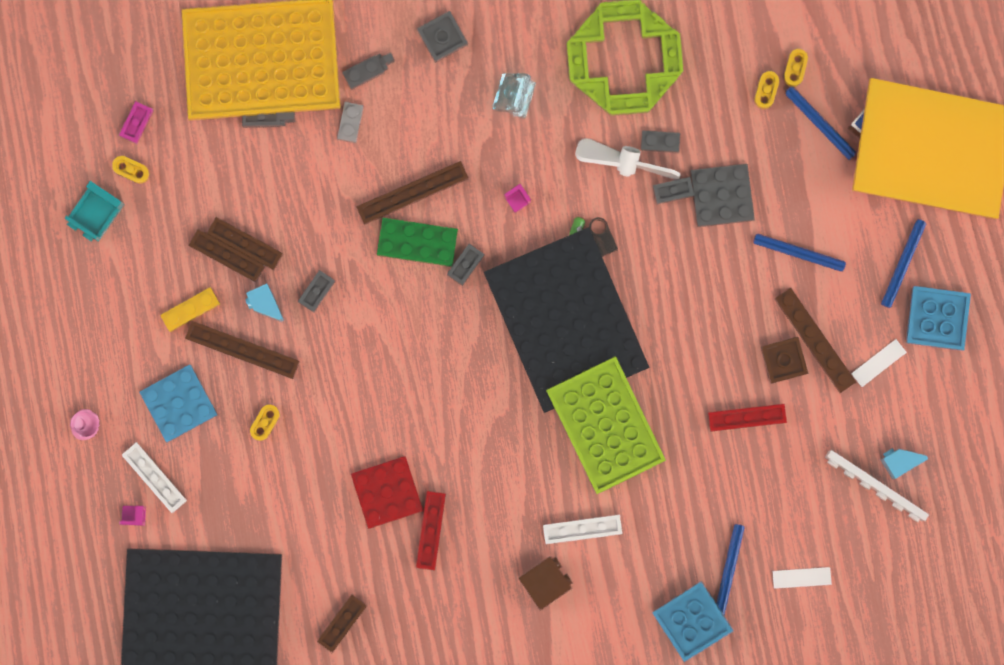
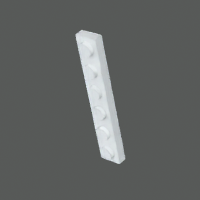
M830 450L826 454L825 458L828 459L827 463L836 469L838 467L845 470L844 474L851 479L857 478L861 481V486L868 490L872 488L877 492L876 495L884 501L888 499L893 502L892 506L901 512L902 510L910 513L908 517L916 522H919V520L925 521L929 516L928 513L834 451Z

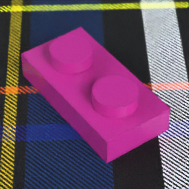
M135 101L119 136L138 144L154 110Z

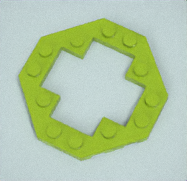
M640 0L602 2L567 42L570 82L611 116L649 113L683 73L680 33L671 28ZM640 20L642 38L661 37L664 72L645 74L647 93L609 95L608 77L589 78L586 43L602 42L605 40L603 23Z

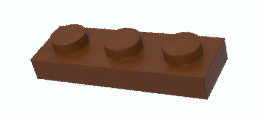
M352 594L317 642L333 653L367 605Z

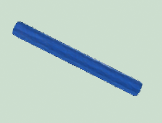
M790 87L785 92V95L848 160L856 155V151L794 87Z
M918 219L914 224L881 305L884 307H892L926 226V222Z
M756 234L754 238V244L840 272L844 271L846 266L845 261L761 234Z
M735 524L716 602L724 616L745 528L740 524Z

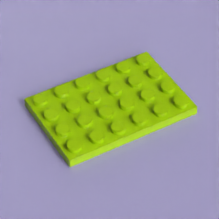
M616 356L546 390L596 494L666 461Z

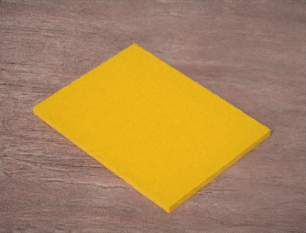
M293 0L182 9L188 120L341 109L333 0Z
M870 78L852 191L999 219L1004 186V105Z

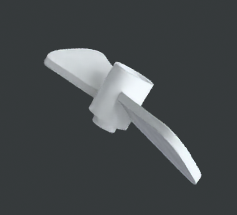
M586 138L580 140L576 148L575 156L578 160L617 166V170L623 176L629 177L631 174H635L636 168L670 179L678 180L680 178V173L675 170L639 162L641 151L634 147L623 146L621 152Z

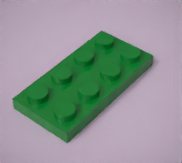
M382 218L377 256L452 267L458 229Z

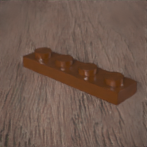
M215 217L207 232L208 235L272 270H275L283 256L282 252L218 217Z
M197 229L188 245L255 283L265 268V265Z

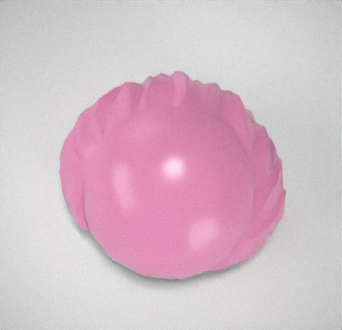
M81 409L73 415L70 420L72 434L78 440L90 439L97 434L98 427L100 426L97 414L89 409Z

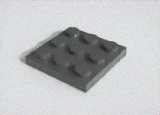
M748 164L690 171L697 227L755 220Z

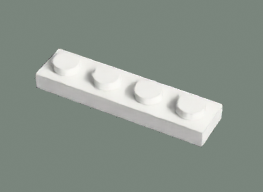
M137 442L122 454L124 459L171 513H174L187 501Z
M620 515L543 525L545 544L622 534Z

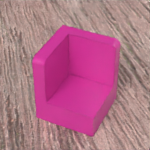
M521 184L504 194L505 200L514 213L531 203L530 197Z
M123 506L122 521H119V525L145 526L146 506Z

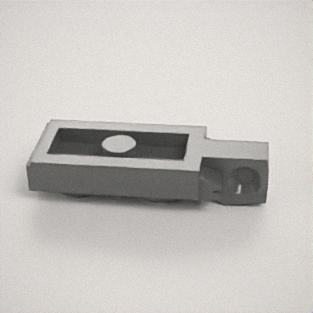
M391 53L381 56V54L374 55L343 71L342 74L350 89L353 90L384 74V71L388 70L387 65L395 62Z
M295 112L242 116L243 128L285 126V123L295 122Z

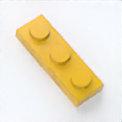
M209 287L160 316L169 332H172L219 306L220 303L212 288Z

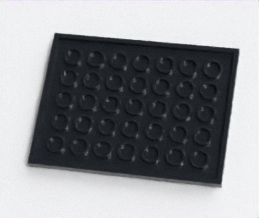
M589 227L483 272L543 413L555 409L547 394V389L616 356L626 378L650 368Z
M127 549L121 665H278L283 554Z

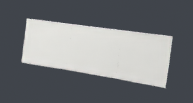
M895 339L851 374L863 387L907 352Z
M830 567L773 571L774 588L832 585Z

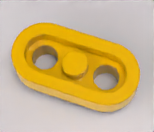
M802 49L793 50L788 57L784 81L790 87L799 86L804 78L808 55ZM799 57L801 62L797 63L794 58ZM795 75L797 79L793 81L790 79V76Z
M767 71L762 74L759 80L754 101L760 109H768L774 102L779 84V77L775 72ZM767 79L772 81L771 85L766 84ZM762 97L767 99L766 103L761 102Z
M118 156L113 160L112 168L116 174L138 184L145 183L148 180L150 174L145 165L125 156ZM126 164V168L121 170L120 165ZM139 171L143 172L142 177H137Z
M266 405L261 409L250 428V434L255 440L263 441L268 438L280 417L277 407ZM269 411L274 413L272 418L267 417ZM258 428L264 429V433L262 435H258Z

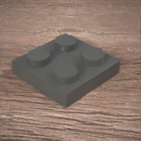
M450 11L417 28L435 63L468 45L466 38Z

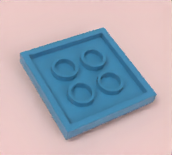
M913 286L906 343L964 351L971 293Z
M191 365L180 369L139 392L166 443L218 415Z
M702 581L653 612V615L684 662L734 631Z

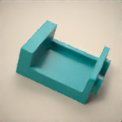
M90 181L86 186L88 189L70 215H66L64 219L68 221L66 225L73 230L80 229L83 231L82 236L92 242L95 239L99 242L125 204Z

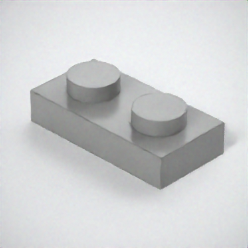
M345 102L337 140L351 143L357 142L364 105Z

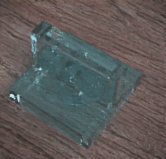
M503 73L492 109L498 112H508L519 118H526L536 82L532 81L531 76L528 74Z

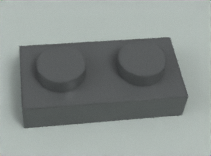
M642 131L641 151L679 153L680 133Z
M690 177L652 186L657 205L694 196Z
M468 244L447 273V276L463 286L485 254L471 244Z
M319 270L298 302L314 313L336 281Z

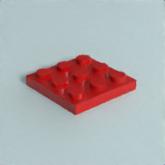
M406 456L351 473L368 529L423 511Z

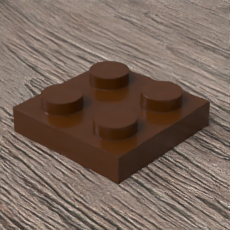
M799 337L761 346L771 384L809 374Z

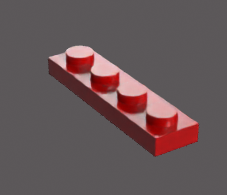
M785 404L708 412L710 432L787 423Z
M431 491L426 493L416 568L434 571L436 569L446 498L445 493Z

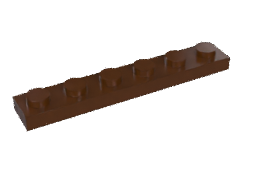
M459 161L356 206L365 225L469 178L462 162Z
M792 288L776 297L775 301L838 392L842 393L855 384V379Z
M194 321L191 322L185 337L189 341L294 379L300 363L296 359Z

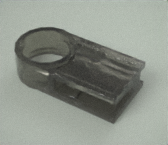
M600 217L592 219L589 228L601 256L604 257L618 251L606 220ZM594 221H602L605 224L606 228L602 234H596L592 231L591 225Z

